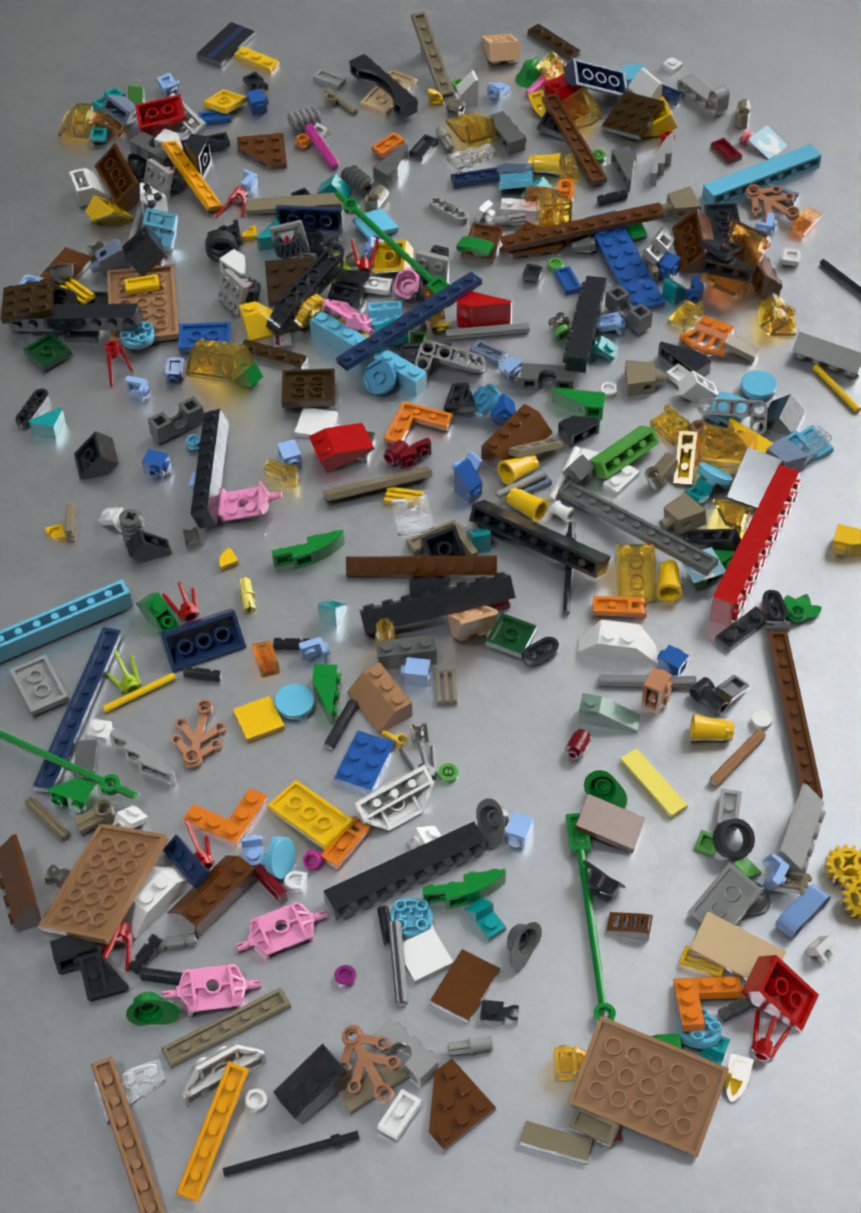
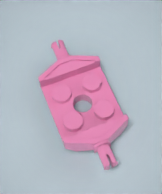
M323 298L324 303L321 311L341 315L342 319L346 321V327L365 332L370 336L374 334V329L370 328L372 319H369L366 314L356 312V309L349 306L347 302L330 301Z
M259 481V487L230 492H225V489L221 488L218 515L222 522L264 515L267 513L272 500L282 499V492H268L262 481Z
M295 902L251 919L249 936H247L248 940L235 944L238 953L251 947L268 960L270 959V954L308 939L312 943L314 924L328 918L327 912L324 909L313 914L312 911L309 912L301 903ZM278 924H286L287 928L283 931H278L276 926Z
M235 964L188 969L183 971L176 990L162 991L163 1000L179 999L189 1016L197 1011L236 1007L238 1009L241 1006L245 991L261 988L260 979L247 981ZM214 982L219 988L216 991H209L206 985Z

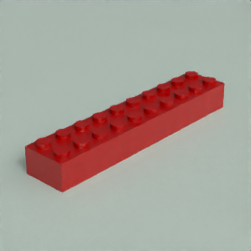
M778 465L713 595L710 621L729 627L734 621L737 622L741 613L739 610L741 607L744 608L748 597L746 595L751 594L754 587L753 581L758 580L761 572L759 569L765 566L766 554L771 553L774 545L772 542L773 540L777 541L780 533L779 528L784 527L785 515L790 514L793 506L791 503L797 500L799 492L796 490L799 489L801 484L799 479L800 471Z

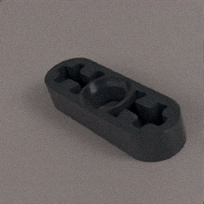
M40 388L35 390L17 414L15 420L19 429H29L28 420L40 416L47 406L50 398L46 389ZM31 407L37 408L35 411H29Z

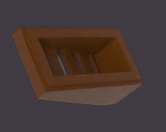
M610 912L606 933L649 941L653 915ZM615 919L619 920L618 927H614ZM623 921L627 922V927H622ZM632 923H636L635 928H631Z

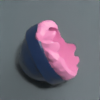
M410 267L401 270L394 282L393 292L403 299L416 297L423 287L421 275L417 271L411 270Z

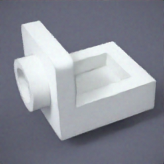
M122 507L106 508L97 521L101 526L114 525L118 532H122L119 515L124 509Z
M133 805L116 813L113 826L133 829L145 824L148 816Z
M435 825L415 828L407 842L411 849H414L441 837V834Z

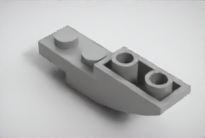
M662 226L642 254L649 262L655 265L670 248L675 237Z

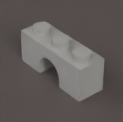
M389 1018L372 1035L374 1037L385 1036L390 1041L391 1046L385 1052L373 1046L382 1055L391 1056L397 1052H404L410 1056V1059L404 1064V1071L408 1078L419 1088H422L434 1076L435 1071L439 1069L438 1056L432 1050L428 1051L425 1049L416 1036L411 1037L400 1022L395 1023ZM385 1040L382 1041L380 1047H385L387 1042Z

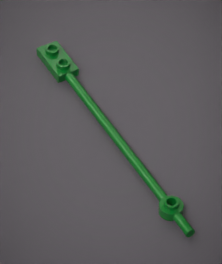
M339 190L335 192V196L343 203L344 212L349 215L355 214L424 277L429 282L426 285L427 289L433 295L450 285L440 275L436 278L431 276L360 210V205L356 198H347Z
M0 730V739L99 784L104 795L113 796L119 793L132 800H136L138 797L137 792L121 786L119 777L114 774L102 777Z
M580 813L566 814L565 819L570 854H577L598 997V1005L593 1013V1019L597 1024L601 1015H607V1019L615 1021L616 1010L611 1004L607 1003L592 894L587 886L588 868L581 862L586 860V853H591L590 835L574 829Z

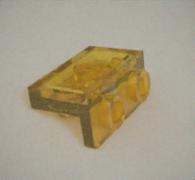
M551 50L536 68L550 81L564 74L563 68L567 64Z
M685 300L669 317L667 324L686 332L704 314V301L700 300L696 305Z
M668 404L664 406V413L650 420V426L654 427L673 446L678 444L679 431H690L691 429L690 422Z

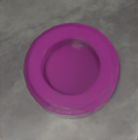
M342 965L335 971V982L339 987L350 988L355 984L357 976L352 966Z

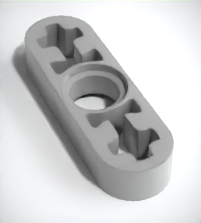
M433 196L429 199V208L433 212L460 226L468 223V212L440 196Z

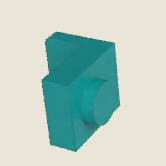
M601 336L597 341H593L590 357L598 353L607 360L612 361L615 359L619 346Z
M700 476L695 486L686 489L684 493L688 494L698 504L709 500L714 486L708 484L706 479Z

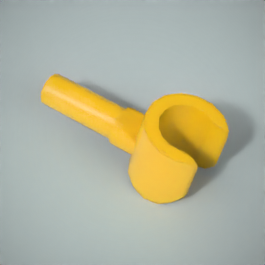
M385 730L381 732L382 735L395 741V746L399 749L403 748L404 745L399 740L404 742L408 740L407 735L404 733L396 736Z

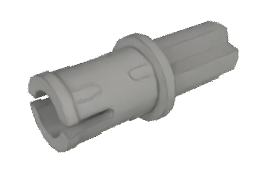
M443 126L437 127L435 132L439 137L440 143L448 151H452L455 145L451 140V135L446 132Z
M507 213V215L493 217L494 226H511V224L526 221L524 213L511 215Z
M491 1036L476 1039L468 1037V1040L449 1042L447 1045L448 1053L451 1056L467 1053L473 1055L474 1052L493 1051Z

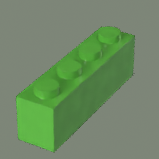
M639 426L591 458L589 462L595 467L592 470L594 477L609 478L659 444L654 427Z

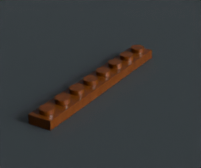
M557 93L543 96L542 103L591 185L606 183L607 177Z
M497 555L346 556V576L494 575L497 573Z

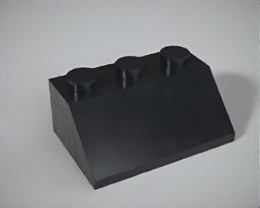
M322 1043L273 1092L293 1118L303 1125L352 1075Z

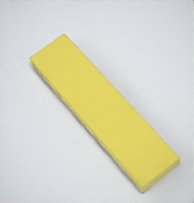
M637 748L620 758L622 765L671 819L687 809V803Z

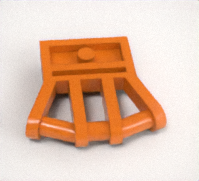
M703 315L700 321L696 323L694 329L680 335L679 341L682 344L685 343L691 350L701 352L704 356L715 355L719 356V358H724L725 348L722 346L728 334H733L735 326ZM699 335L696 341L691 340L695 336ZM705 338L709 339L710 341L707 345H701ZM716 342L720 343V349L713 348Z

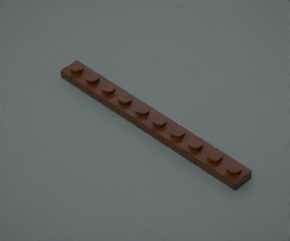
M660 202L500 237L504 252H510L662 219L665 213Z
M787 630L769 631L767 639L799 792L804 783L822 799L823 792Z

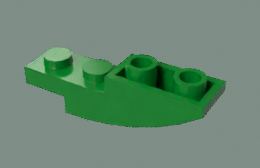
M338 530L307 537V543L271 550L274 568L293 564L295 570L327 558L345 544L344 531Z
M494 868L483 872L472 871L468 874H463V882L452 881L448 884H430L422 887V896L428 904L445 902L446 910L469 905L480 898L489 896L506 883V870Z

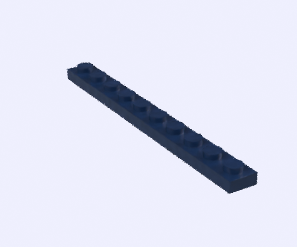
M469 272L336 357L337 364L346 371H349L481 286L482 279L473 272Z
M107 627L102 628L48 750L49 753L68 761L114 656V651L122 637L121 630ZM44 759L33 784L34 790L48 793L51 787L57 786L64 768Z

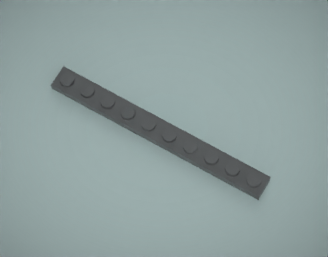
M568 481L558 490L559 497L705 575H708L718 565V558L571 481Z

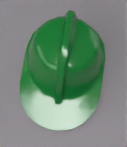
M539 58L528 59L523 63L521 70L515 77L516 83L519 86L530 87L545 72Z
M596 770L587 775L583 784L586 794L625 809L627 794L610 773Z
M143 992L133 999V1004L126 1011L128 1021L135 1025L171 1024L180 1016V1010L176 1004L163 1000L154 992Z

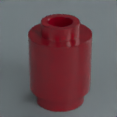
M402 440L394 442L383 454L385 461L390 465L398 464L399 455L409 447L408 443Z
M578 729L572 734L565 747V751L571 759L583 758L591 744V734L584 729Z

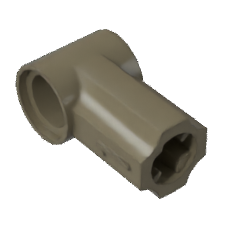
M748 99L738 101L734 125L738 128H746L748 126L751 102Z
M379 185L371 194L365 196V213L380 209V206L389 195V191L385 186Z
M665 453L655 466L646 469L645 477L652 489H661L665 485V478L679 463L672 454Z
M101 799L95 803L94 808L74 817L73 820L82 835L98 827L100 823L112 824L116 812L110 800Z

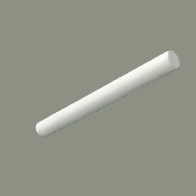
M575 446L562 472L576 460L580 452L579 447ZM562 472L549 496V501L551 502L556 501L558 490L566 480Z

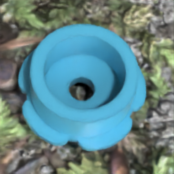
M197 434L188 436L185 443L187 448L193 451L199 450L201 437Z

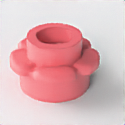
M746 129L739 138L742 144L750 143L748 139L753 136V131L750 132Z

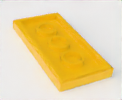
M297 780L293 781L267 805L270 812L324 851L354 825L352 818Z

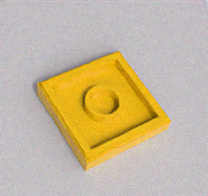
M223 89L203 101V106L228 114L246 103L247 99L245 96Z
M270 696L233 709V713L247 743L285 729Z

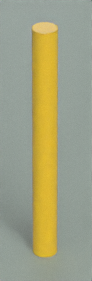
M818 364L813 366L812 369L855 413L861 411V407Z
M174 673L166 675L103 705L102 709L104 713H107L176 680Z

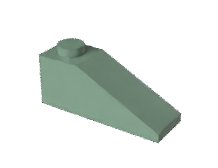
M582 693L578 723L633 733L638 732L640 714L602 696Z

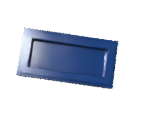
M214 110L198 113L199 117L206 123V126L231 123L230 112L224 114Z
M570 266L554 270V275L566 296L581 291V285Z

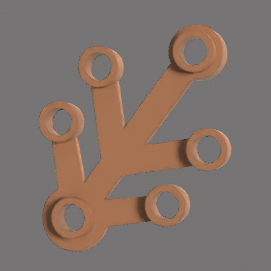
M753 184L746 189L745 195L752 201L753 217L761 216V207L758 205V200L764 203L765 223L768 212L772 213L771 207L784 213L789 221H796L799 218L800 211L798 207L791 206L787 208L778 203L780 201H785L788 204L794 202V194L788 192L781 195V187L779 185L760 189L758 185ZM771 193H772V195H773V196H769V197L765 196V194H771Z
M207 699L200 700L197 703L196 707L199 718L195 733L188 726L185 718H178L175 722L176 729L183 732L192 743L191 749H189L183 742L181 735L175 734L171 737L172 746L182 752V762L187 768L198 767L202 763L203 757L211 752L218 753L223 749L222 741L220 739H213L209 745L199 750L200 745L216 735L223 736L227 733L226 724L223 722L215 724L212 729L204 733L207 717L213 713L212 702Z
M357 1025L346 1027L342 1033L345 1049L340 1063L348 1065L347 1070L351 1073L352 1066L350 1060L354 1049L358 1055L352 1079L347 1085L348 1091L353 1095H358L362 1092L361 1079L364 1069H366L375 1086V1098L380 1103H389L393 1099L394 1091L388 1084L383 1082L373 1063L388 1066L391 1070L396 1071L401 1067V1060L395 1055L385 1056L368 1052L363 1044L373 1045L380 1051L385 1052L391 1046L387 1037L366 1035ZM357 1034V1038L351 1041V1035ZM385 1040L387 1042L386 1046L380 1047V1043ZM396 1059L397 1064L395 1066H391V1061ZM358 1084V1089L352 1091V1086ZM384 1091H388L389 1093L386 1098H382V1093Z

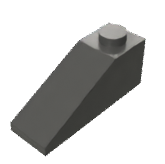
M406 143L373 166L374 180L388 188L399 179L408 158V145Z
M630 146L614 149L611 153V164L627 192L631 190L634 164L637 160L636 154L631 150Z

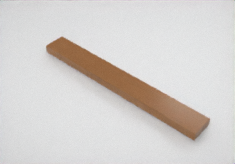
M113 1056L92 1063L91 1067L139 1212L165 1213Z

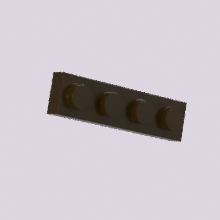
M539 23L528 29L529 36L566 60L571 61L572 58L580 55L578 48Z
M247 339L243 341L238 349L239 356L291 370L304 369L308 362V356Z

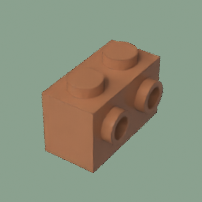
M652 668L644 683L641 708L659 715L664 705L668 706L671 699L670 692L673 687V683H671L672 674L667 673L665 670Z

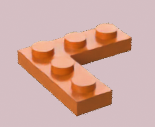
M403 401L384 436V443L392 445L397 440L404 441L413 422L447 431L453 419V414Z
M249 788L229 819L193 804L183 818V824H185V820H188L192 828L238 847L241 838H244L267 802L268 797Z
M739 976L673 979V988L682 1032L705 1030L700 1003L701 999L742 998V986Z

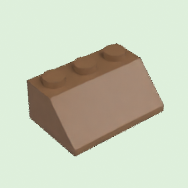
M380 662L364 670L347 691L349 697L358 702V708L378 734L413 716L412 702Z

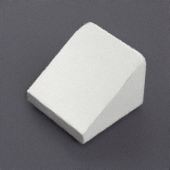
M319 123L315 124L314 128L323 141L332 135L326 127Z

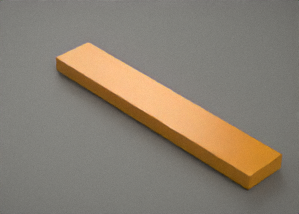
M177 141L162 142L161 147L207 211L220 210L223 205Z
M230 1061L227 1062L177 1189V1196L198 1203L249 1072L248 1068Z

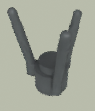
M418 740L417 743L422 760L418 767L425 765L434 781L437 776L434 746L431 745L430 765L426 761L422 743ZM400 748L399 752L411 771L414 770L415 767L403 749Z

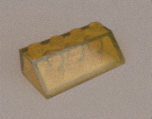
M200 339L190 349L186 375L189 377L233 382L254 363V360L244 344Z

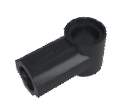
M703 677L689 688V694L696 702L702 701L717 715H721L729 706V703L713 693L715 690L713 682L709 678Z

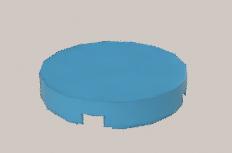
M384 360L372 361L366 367L365 375H363L364 386L373 394H387L396 383L397 375L395 368L391 363Z
M486 384L487 386L485 387L481 386L473 393L477 412H471L477 417L485 416L497 405L500 391L492 384Z

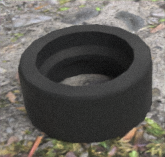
M214 231L205 240L206 254L213 261L220 262L219 259L231 250L235 249L237 251L235 236L228 231ZM218 242H226L231 245L222 251L211 248L212 245Z
M734 818L720 822L713 831L712 840L718 854L727 859L746 857L751 853L755 844V835L750 824L742 819ZM732 826L739 829L743 838L742 847L738 851L730 850L725 842V832L727 828Z

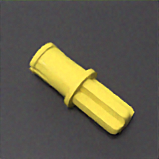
M244 577L240 579V598L243 602V612L248 614L249 608L251 614L256 610L253 599L255 593L252 591L251 580Z

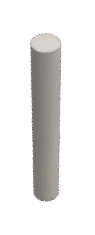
M541 470L496 491L495 495L497 498L509 494L510 490L514 487L520 489L544 478L545 473Z

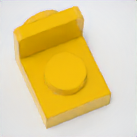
M440 311L430 318L431 329L445 331L446 327L450 325L449 322L439 323V320H442Z

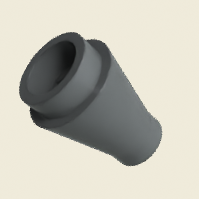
M587 237L577 242H572L573 252L592 253V251H596L595 238Z

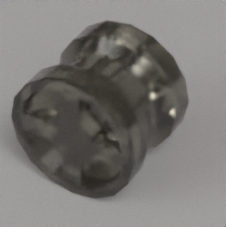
M97 241L95 245L87 246L90 256H93L94 261L97 260L95 251L104 247L101 241Z
M558 312L555 317L549 319L548 325L554 332L561 325L569 326L570 321L566 314Z
M193 527L192 530L182 529L186 548L192 544L201 545L197 527Z
M422 723L421 726L410 725L412 745H416L418 740L423 743H429L426 723Z
M52 864L47 870L45 884L49 886L56 885L60 889L70 870L66 868L59 869L57 865Z

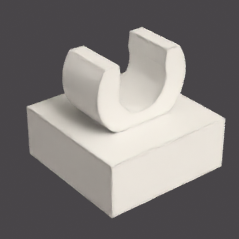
M487 200L478 209L474 218L478 222L483 218L486 222H490L495 215V211L490 209L493 203Z
M830 935L819 936L805 951L809 957L817 956V959L824 963L828 961L825 957V951L829 956L835 955V950L830 947L835 941Z

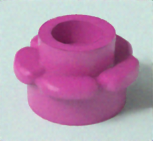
M314 849L307 850L306 855L303 856L305 867L308 869L321 867L323 864L322 854L319 851H314Z

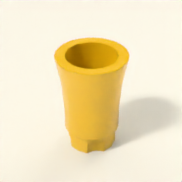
M557 153L529 156L528 164H533V172L560 176L562 155Z
M535 455L503 460L498 463V475L503 483L511 485L518 479L538 469L539 462Z
M514 487L506 497V502L512 508L520 511L536 523L545 516L548 509V501L546 499L536 497L522 489L519 490Z
M668 559L660 565L656 596L663 602H675L683 595L680 569L676 561Z
M697 714L692 715L690 723L691 742L733 740V721Z

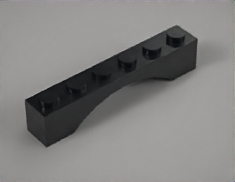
M362 54L349 61L350 73L357 80L375 84L391 96L394 112L401 119H405L418 112L417 98L412 96L407 89H404L398 81H395L380 66L373 62L371 58Z

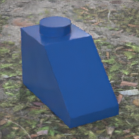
M467 458L454 467V492L466 502L471 503L482 495V480L471 461Z

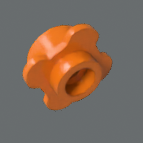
M299 134L297 140L294 141V145L305 149L313 141L307 134Z

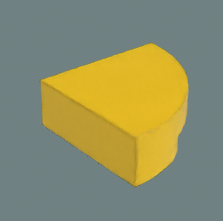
M428 89V105H444L442 95L436 90Z
M256 225L250 226L248 230L242 232L241 242L257 240Z
M63 524L44 528L46 535L50 539L59 542L67 541Z
M231 548L226 549L220 556L219 564L221 571L238 565V560Z

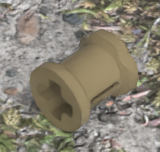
M450 97L447 100L445 109L447 111H454L457 115H462L466 104L463 101L458 102Z

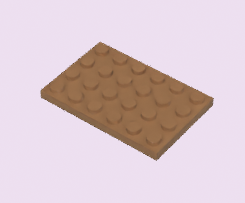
M174 264L155 266L145 275L157 274L160 290L131 295L126 294L124 279L142 277L136 269L128 268L107 271L108 304L139 303L143 313L142 321L151 322L155 332L154 341L179 339ZM110 331V341H116L118 345H123L120 331Z
M100 823L38 924V927L41 931L64 936L73 935L80 939L109 944L169 838L166 834Z
M600 1016L567 1103L698 1157L730 1068Z

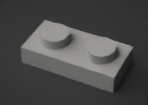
M721 788L716 826L725 820L739 819L742 791ZM734 826L727 828L737 831V828Z

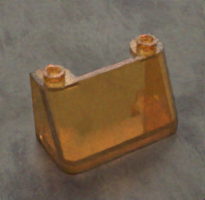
M732 219L729 225L732 228V234L728 233L727 236L729 239L740 242L745 247L744 253L736 257L754 268L755 272L765 251H768L771 247V238L763 232L736 219ZM706 272L703 273L700 279L707 285L735 298L743 297L748 285L745 282Z

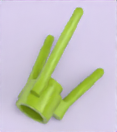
M115 650L114 654L124 676L121 678L120 683L109 672L106 675L120 689L121 693L129 694L139 689L142 685L138 677L134 655H130L134 675L132 676L128 674L118 651Z

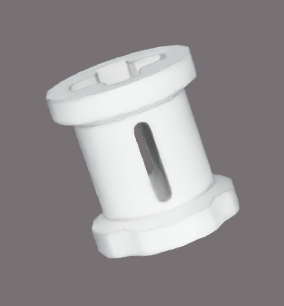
M555 501L550 510L551 516H557L563 519L565 523H568L574 514V508H568L562 505L560 501Z

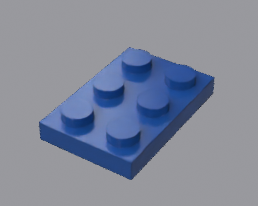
M231 322L179 324V353L231 351Z
M357 730L334 776V782L366 793L374 791L395 748V742Z

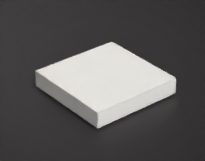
M303 407L295 429V436L310 439V435L324 428L335 427L338 412Z
M434 928L403 942L405 968L414 984L450 968L453 964L450 955Z

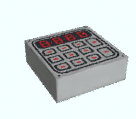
M290 333L273 335L275 347L292 350Z

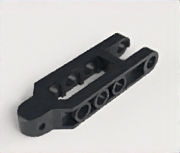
M337 243L331 244L279 299L267 320V329L276 335L281 334L287 326L292 325L296 320L297 314L293 313L295 310L298 312L302 302L315 294L320 295L339 275L344 267V248L342 245ZM335 249L340 251V254L337 256L331 253Z

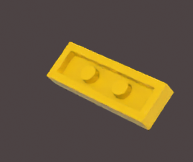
M244 46L234 53L236 60L269 74L280 66L278 60Z

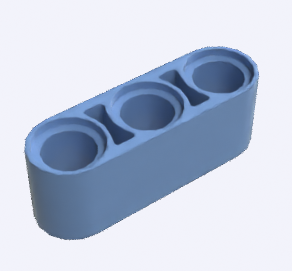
M812 883L805 890V894L800 895L780 915L775 926L794 939L821 912L831 896Z

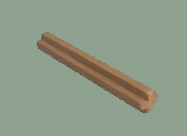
M761 729L756 730L710 777V783L714 786H719L765 739V732Z

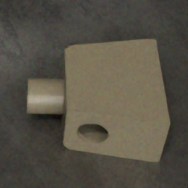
M691 186L669 193L667 195V203L661 204L664 213H670L675 221L684 219L696 209L701 211V204Z
M626 360L625 381L627 396L655 392L656 383H665V372H655V366L652 362Z
M683 493L664 507V519L660 520L659 524L663 530L672 527L675 531L682 534L706 525V510L688 494Z

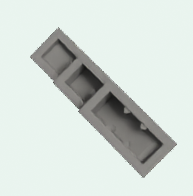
M674 133L669 134L656 153L650 176V185L656 186L657 175H664V166H671Z
M113 728L109 734L112 746L124 750L126 759L138 764L139 772L176 785L175 771L158 754L135 738Z

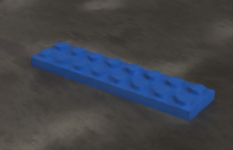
M625 227L591 234L595 238V242L617 284L630 293V302L633 307L640 303L649 310L665 306L663 296Z

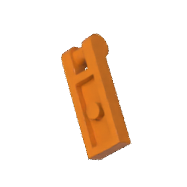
M593 596V616L636 617L640 620L647 617L645 598Z
M356 816L352 817L354 825L322 853V860L337 870L372 830L371 825L363 824Z

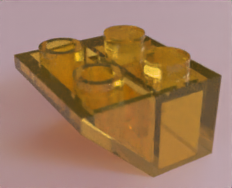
M77 103L64 116L58 137L89 139L96 119L93 104Z
M553 191L537 193V225L539 227H546L572 221V200Z
M773 292L757 303L759 326L770 336L797 335L796 311L782 297L777 296Z

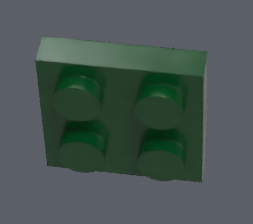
M52 332L23 348L24 354L43 371L48 370L72 355L71 349Z
M501 613L486 640V646L522 659L524 649L529 646L537 631V625Z

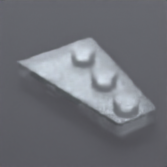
M483 144L480 147L452 152V154L447 155V161L456 173L459 174L463 168L467 167L470 169L474 167V163H483L496 157L497 153L491 144Z
M159 1059L118 1073L130 1109L141 1098H146L167 1082ZM94 1082L107 1125L109 1126L110 1121L97 1082Z

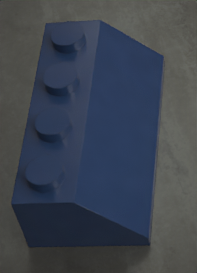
M572 58L563 68L565 82L574 86L622 97L625 91L628 92L626 74L623 70Z
M276 205V215L280 225L302 220L304 228H314L319 233L343 234L345 224L343 208Z
M231 608L158 632L163 651L172 672L185 666H191L246 647L235 610Z

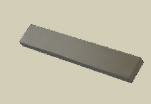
M426 11L411 14V20L436 90L442 97L454 95L455 92Z
M335 193L246 199L245 211L246 215L276 213V205L342 208V202L335 196Z
M428 466L323 490V495L327 501H332L429 478L433 474Z
M280 987L161 1047V1051L170 1068L173 1069L290 1009L291 1004Z

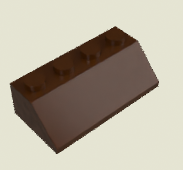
M114 143L94 167L115 205L130 212L139 202V182L118 145Z
M696 209L672 227L677 256L681 257L680 272L682 274L706 273L702 272V266L707 250L699 245L702 239H714L710 219L700 210Z
M741 231L740 244L745 247L743 254L737 257L754 268L751 284L758 298L762 301L779 297L780 290H782V282L778 279L776 270L772 268L770 259L765 254L764 247H761L759 241L746 231Z
M523 404L481 446V459L497 469L500 461L517 458L509 455V448L548 439L553 434V431L539 411Z
M13 834L0 847V872L2 875L0 887L2 891L6 890L7 895L3 896L6 908L10 907L11 913L8 914L11 926L15 925L19 933L37 927L42 919L17 834Z
M226 855L210 870L211 874L199 888L193 887L167 914L190 933H195L199 939L257 881L255 868L240 856Z

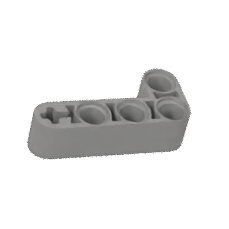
M693 74L677 81L679 91L685 93L686 97L711 116H716L728 109L730 92L726 85L711 89Z
M425 340L421 343L415 360V366L417 367L422 363L427 365L425 369H422L427 372V375L431 370L433 362L475 375L482 374L485 371L486 360L482 355L431 340ZM427 347L432 349L430 353H426L423 350ZM446 352L449 354V356L443 358L440 356V354ZM463 357L466 360L460 363L457 361V358Z
M705 397L701 398L697 403V409L701 414L750 417V429L754 431L753 425L756 422H761L763 429L759 432H754L762 435L766 431L768 408L763 401ZM707 401L708 405H713L712 401H716V412H712L713 408L709 407L707 411H703V407H700V404ZM726 402L728 404L727 411H719V403ZM744 403L746 405L745 412L739 413L736 410L737 404ZM757 404H762L765 409L763 413L757 414L754 411V407Z

